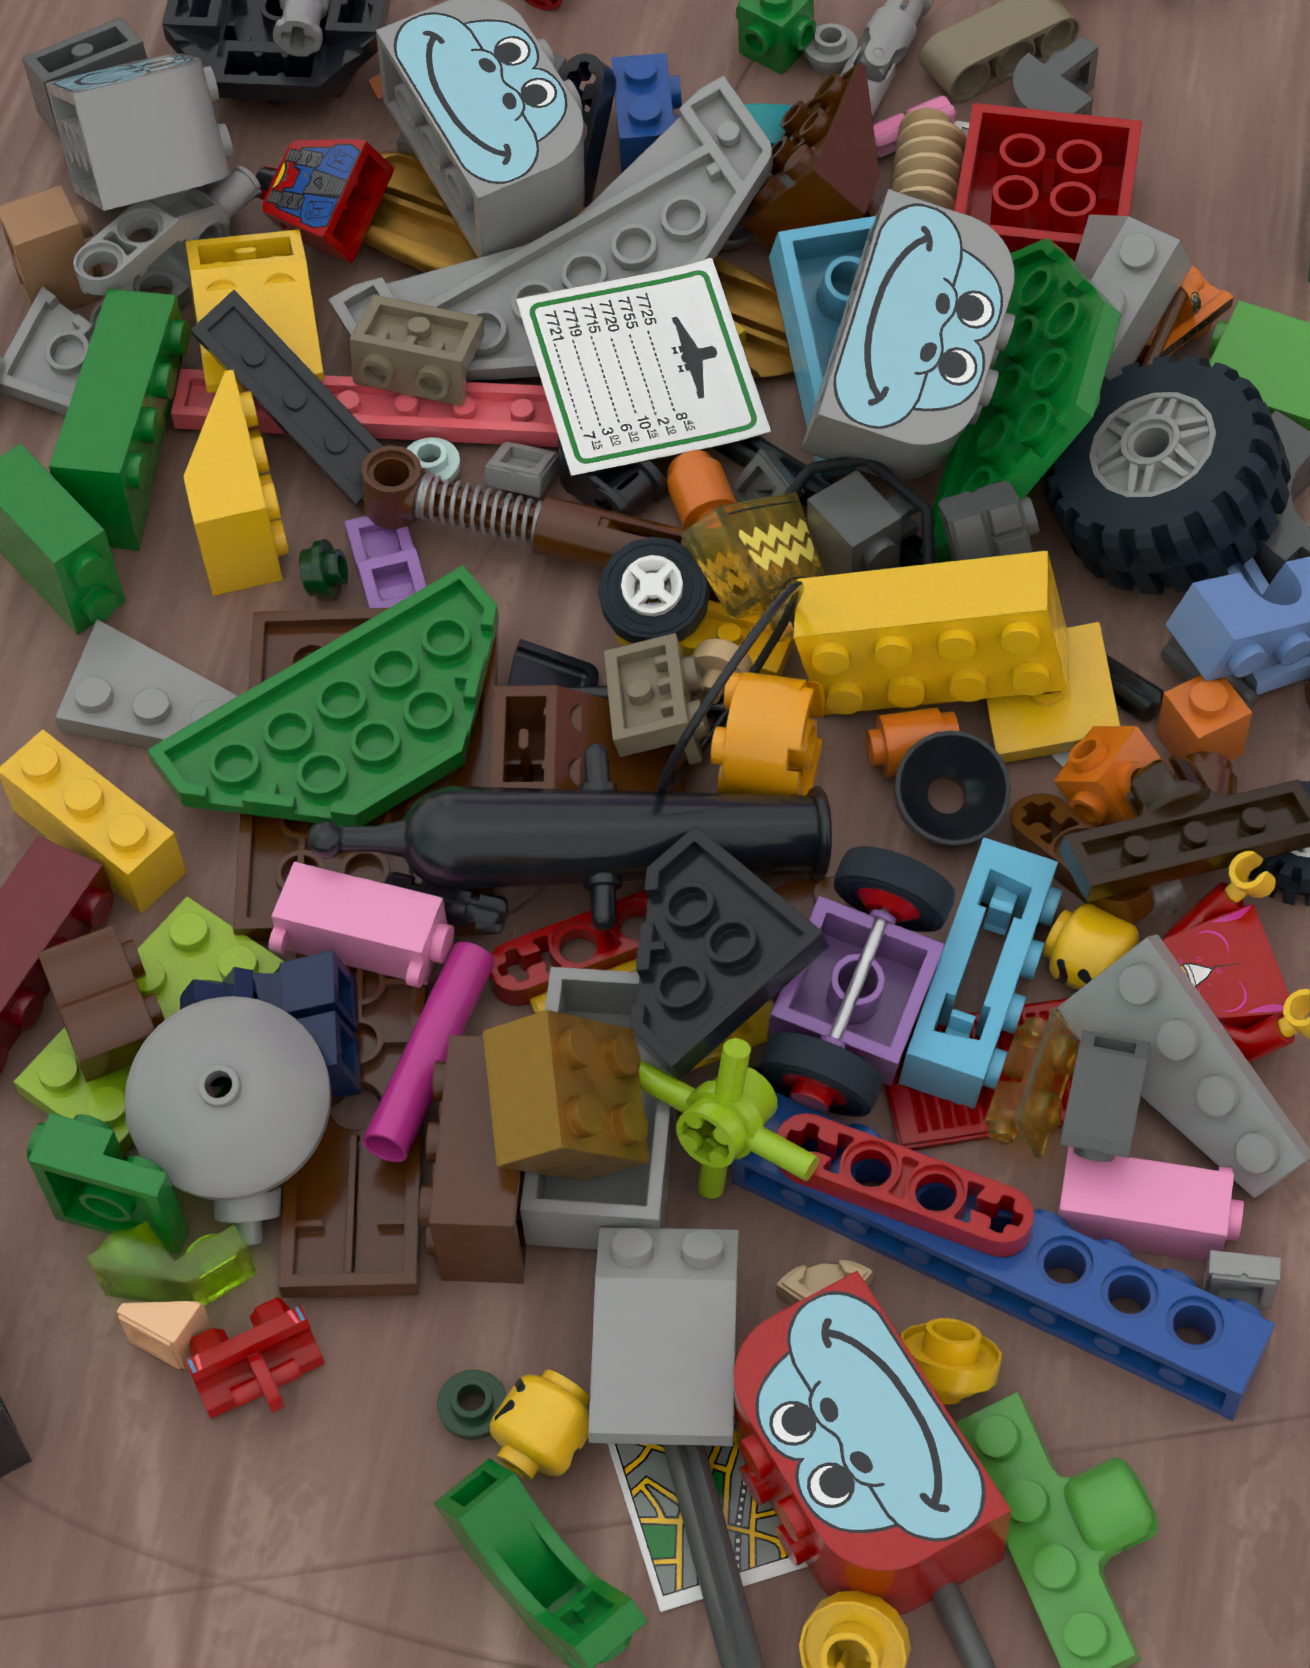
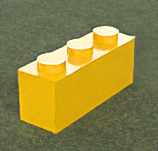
M42 729L0 766V780L12 810L51 842L103 864L111 890L142 914L187 873L175 833Z

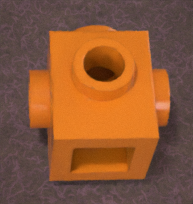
M1092 726L1085 738L1072 748L1069 753V760L1054 779V783L1069 801V806L1095 826L1136 818L1126 800L1128 793L1131 792L1132 779L1143 767L1155 760L1161 759V757L1138 726Z

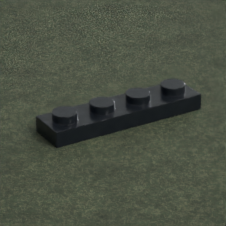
M233 290L190 329L191 334L226 371L234 370L236 382L246 392L251 391L253 400L343 495L356 506L363 500L362 462L370 452L383 446L247 302Z

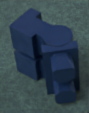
M333 950L280 963V971L270 974H253V970L233 967L222 982L193 979L182 992L180 1009L206 999L237 996L258 999L284 1010L304 1026L318 1045L329 1072L331 1093L336 1098L361 1094L359 1040L353 1034L359 1032L357 982ZM228 1077L215 1079L210 1085V1096L214 1098L226 1096L232 1088V1080Z

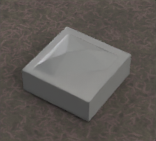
M509 441L503 442L484 467L483 485L540 498L558 473V453Z
M1210 1250L1202 1278V1290L1224 1300L1235 1298L1245 1301L1257 1309L1268 1310V1308L1272 1307L1280 1282L1281 1258Z

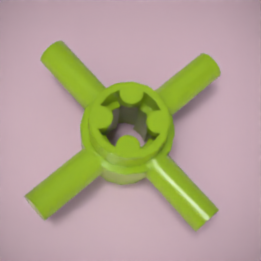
M739 1038L729 1039L724 1043L718 1075L713 1081L708 1080L696 1089L680 1080L678 1081L675 1077L644 1060L640 1061L641 1090L682 1113L676 1123V1133L683 1148L691 1157L701 1163L697 1191L701 1196L708 1199H715L723 1194L728 1166L735 1159L739 1160L749 1155L750 1152L759 1155L804 1181L810 1179L819 1162L818 1156L764 1127L778 1109L777 1096L766 1078L756 1070L748 1067L751 1047L749 1043Z

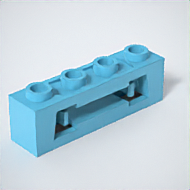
M983 837L906 1052L898 1084L945 1100H951L956 1104L967 1105L971 1109L976 1107L982 1086L996 1089L1008 1053L996 1048L1001 1030L1011 1034L1015 1033L1026 1000V996L1015 993L1019 978L1021 976L1033 980L1045 944L1033 939L1037 925L1040 923L1051 927L1063 891L1051 886L1058 861ZM982 901L989 905L983 929L1005 936L1011 916H1014L981 1011L975 1035H978L980 1040L970 1038L976 1016L953 1008L973 954L986 911V907L980 906ZM938 1024L947 1026L945 1033L936 1031Z

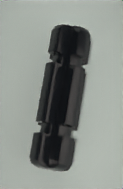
M399 872L389 873L384 884L442 897L447 923L467 927L469 922L475 923V930L492 934L501 933L505 926L509 908L508 900L504 896L482 892L480 897L473 896V889L449 890L427 884L423 880L419 884L415 883L416 876Z

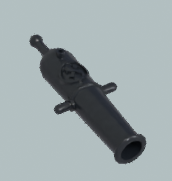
M593 743L587 746L584 751L585 783L581 784L579 789L450 786L428 792L411 805L403 819L378 826H340L333 821H320L308 831L307 844L313 854L324 859L333 858L341 852H378L402 857L411 870L427 884L449 890L583 884L584 889L590 891L593 925L598 930L609 931L617 924L616 889H620L624 881L646 880L647 867L695 825L755 875L808 873L811 879L820 881L826 877L829 870L832 850V821L827 795L820 786L809 789L807 796L617 791V784L610 782L608 750L603 744Z

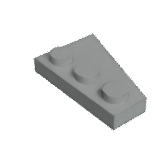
M97 619L55 718L60 731L149 749L238 696Z

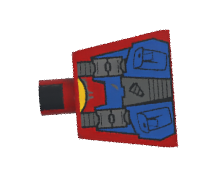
M295 140L288 145L279 168L264 166L257 172L255 177L261 185L259 189L262 190V194L258 198L264 200L262 212L283 231L300 229L303 243L344 262L353 264L395 168L366 140Z

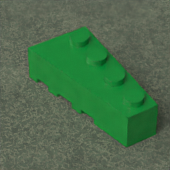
M116 289L107 290L49 464L51 475L105 530L110 548L140 551L171 399L176 389L180 356L186 355L190 342L189 323L187 320H181L176 295Z

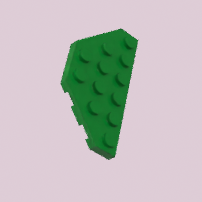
M1048 238L1011 253L1014 265V285L1006 313L1015 315V321L1004 351L999 350L992 368L999 371L991 400L987 407H982L976 424L967 425L947 458L932 509L936 563L952 560L938 507L941 499L967 491L973 493L978 488L1001 481H1010L1019 498H1024L1093 418L1094 412L1099 405L1101 398L1100 390L1108 361L1114 351V339L1121 314L1068 254Z
M462 565L147 749L150 762L180 803L186 807L311 823L329 820L336 822L340 826H363L465 764L499 622L497 604Z

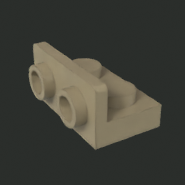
M373 295L349 339L353 381L358 385L462 405L467 397L466 371L485 335L484 317Z
M676 633L605 650L604 660L612 736L619 757L676 744L702 703L701 699H694V693L704 691L696 656H684ZM706 715L684 750L690 765L703 762L700 738L710 736Z

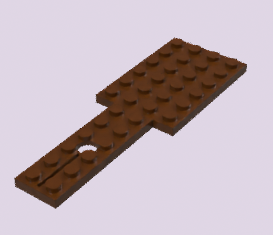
M388 608L253 612L248 690ZM498 626L465 764L363 826H378L402 820L415 801L434 790L450 786L490 787L494 686H497ZM240 813L233 917L234 935H246L253 941H269L274 928L271 916L294 862L380 883H385L388 874L391 872L416 876L415 883L421 884L422 879L411 870L404 858L378 852H341L329 859L317 857L312 853L307 844L308 831L316 823ZM494 888L473 889V896L480 897L482 892L494 894ZM469 922L467 927L447 923L454 927V936L492 934L475 930V923ZM296 953V959L307 957V955ZM345 965L357 982L359 1032L353 1034L359 1040L361 1088L374 1091L376 1097L381 1100L427 1002L428 985L422 984L418 988L406 985L404 979ZM331 1093L330 1115L318 1147L304 1166L284 1182L278 1283L281 1297L419 1295L421 1242L419 1200L422 1187L424 1120L407 1158L402 1162L386 1161L373 1155L363 1145L362 1139L368 1127L347 1129L335 1122L331 1115L332 1106L339 1103L344 1097L336 1098ZM358 1141H360L355 1272H353Z

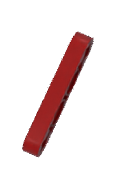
M645 890L617 900V924L609 931L598 930L593 925L591 910L499 945L491 954L495 962L489 975L492 992L498 1000L513 1006L530 1004V998L546 993L548 991L550 972H547L546 962L542 961L541 953L546 951L550 953L552 967L608 970L637 959L639 940L626 937L620 931V928L631 917H646L648 896ZM572 939H587L595 945L596 952L586 961L571 962L560 953L564 944ZM519 964L523 971H527L528 979L517 982L512 974H508V967Z
M808 1113L794 1115L784 1121L777 1130L778 1135L798 1146H802L807 1138L818 1141V1151L811 1153L819 1157V1162L808 1181H804L778 1167L785 1177L795 1183L991 1256L1006 1257L1015 1255L1023 1250L1030 1240L1034 1218L1032 1204L1024 1193L1012 1186L819 1115ZM843 1148L845 1151L841 1156L839 1173H832L831 1159L837 1160V1149ZM871 1158L883 1162L890 1170L891 1175L880 1186L867 1187L855 1181L851 1175V1169L859 1161ZM933 1182L942 1183L953 1191L956 1200L946 1210L936 1212L921 1206L917 1201L916 1193L925 1184ZM968 1195L976 1198L975 1210L971 1209L969 1223L961 1221L965 1215ZM1000 1210H1007L1012 1213V1225L1007 1224L1002 1233L991 1230V1218H996Z

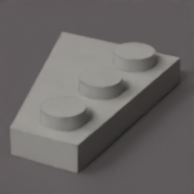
M42 286L3 357L4 360L0 368V393L66 415L95 329L94 326L80 314L75 315L58 301L54 294Z

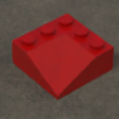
M973 103L954 211L974 217L990 226L1003 239L1010 254L1048 238L1063 249L1075 262L1089 215L1130 216L1142 121Z

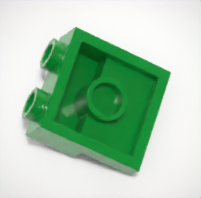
M50 1113L46 1123L40 1122L36 1125L29 1139L27 1159L55 1219L180 1255L189 1234V1228L169 1176L163 1171L161 1166L151 1160L138 1156H130L126 1160L114 1130L105 1122L89 1115L78 1114L74 1119Z

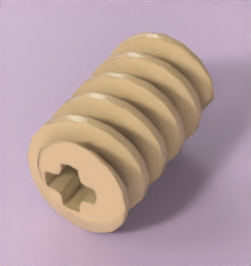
M919 108L906 114L899 124L889 189L954 211L967 139L963 130L953 124L949 116L934 108Z

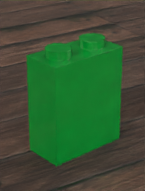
M21 443L1 455L0 553L78 635L92 626L97 619L100 621L106 620L118 607L126 603L105 530Z

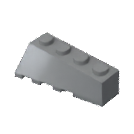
M1089 215L1075 263L1121 314L1114 339V351L1108 361L1104 375L1108 380H1111L1123 374L1122 367L1135 363L1192 265L1181 240L1130 216Z

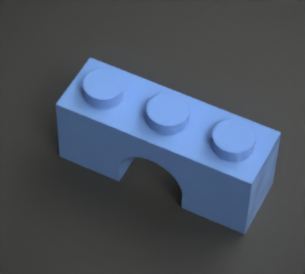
M1310 556L1285 562L1262 596H1259L1249 586L1240 572L1192 583L1165 625L1205 681L1230 675L1240 678L1251 674L1258 668L1278 663L1282 666H1288L1296 663L1303 657L1310 656Z

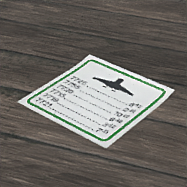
M712 258L663 271L516 299L571 476L676 455L692 450L715 447L771 432Z

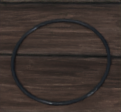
M801 581L791 583L776 598L725 666L673 749L658 780L657 792H670L694 766V764L690 765L688 759H686L670 778L686 746L733 672L770 621L791 597L773 633L749 670L751 673L760 672L800 602L804 591V585ZM723 709L709 729L710 736L704 737L700 741L702 754L712 742L716 727H723L728 720L729 709Z

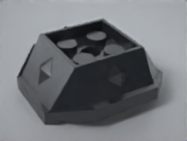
M167 0L162 26L166 41L177 54L201 58L203 67L210 66L212 68L218 87L219 98L267 100L276 108L284 101L323 102L328 97L340 98L358 70L378 52L376 30L386 26L390 0H330L327 15L320 20L319 25L323 34L321 47L317 52H313L306 57L285 53L273 40L274 26L279 19H282L283 15L279 0Z

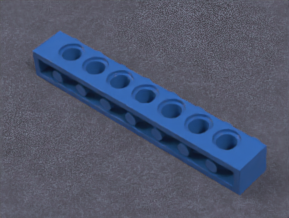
M775 1092L778 1109L764 1127L777 1134V1130L784 1121L794 1115L804 1113L819 1115L840 1124H846L825 1115L823 1111L805 1107L797 1103L790 1096L786 1097ZM858 1123L849 1124L851 1128L883 1139L877 1132L865 1125ZM807 1138L800 1147L809 1152H817L818 1141ZM843 1148L837 1149V1160L831 1159L832 1173H839L841 1156L845 1151ZM753 1152L732 1162L734 1185L1232 1421L1266 1353L1275 1323L1263 1318L1261 1312L1251 1304L1235 1298L1225 1300L1198 1288L1196 1282L1186 1274L1171 1268L1159 1270L1135 1259L1133 1254L1123 1245L1110 1239L1101 1238L1094 1240L1071 1229L1063 1218L1047 1210L1036 1209L1033 1211L1034 1218L1031 1237L1023 1250L1012 1256L997 1257L795 1183L785 1177L777 1165ZM871 1158L859 1161L851 1169L852 1177L861 1185L870 1181L884 1183L891 1175L890 1170L883 1162ZM933 1182L925 1184L916 1193L917 1201L928 1210H946L956 1200L953 1191L942 1183ZM967 1196L965 1215L961 1221L970 1222L971 1209L975 1210V1197ZM1000 1210L996 1218H991L990 1229L994 1232L1002 1233L1007 1224L1012 1225V1213L1007 1210ZM1054 1268H1066L1074 1272L1079 1280L1069 1284L1058 1283L1051 1279L1046 1272ZM1120 1297L1130 1298L1138 1302L1143 1311L1136 1314H1125L1115 1309L1110 1301ZM1183 1327L1195 1328L1202 1332L1208 1341L1200 1345L1188 1344L1182 1341L1175 1331Z

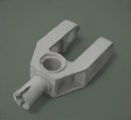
M237 166L230 175L208 193L192 188L134 203L75 254L73 264L81 291L85 295L90 293L92 295L104 296L108 289L146 292L152 287L166 286L172 289L170 295H176L179 311L181 312L192 303L185 241L230 237V219L249 202L262 194V190L259 189L261 187L259 181L247 168ZM144 228L152 229V234L154 235V238L142 243L133 242L128 239L133 232ZM100 263H111L117 266L113 273L104 277H93L87 274L93 266ZM104 300L91 312L89 321L94 328Z

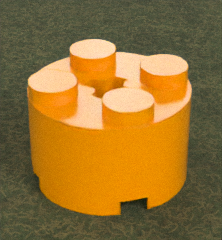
M733 672L725 684L724 707L729 709L727 726L716 727L711 745V763L720 765L718 793L807 796L809 789L815 785L823 738L817 737V721L812 719V717L825 718V694L822 682L751 672Z

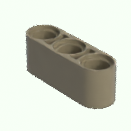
M1003 0L933 35L921 50L919 57L920 65L955 102H964L1012 79L1017 64L1027 53L1045 63L1054 52L1067 48L1078 37L1080 22L1059 0Z

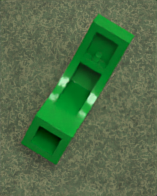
M487 1459L433 1503L456 1538L494 1588L528 1628L569 1668H594L598 1663H605L616 1658L628 1647L631 1635L648 1622L631 1597L600 1579L571 1551L546 1520L516 1474L492 1459Z

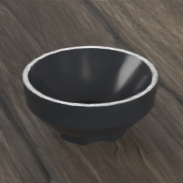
M950 730L928 735L908 750L896 771L893 792L895 805L900 817L914 834L922 840L937 846L958 847L983 839V837L987 836L997 827L1005 816L1010 803L1011 785L1007 768L1002 758L991 745L967 732ZM949 779L960 786L964 797L960 810L946 814L932 807L928 800V789L933 781Z

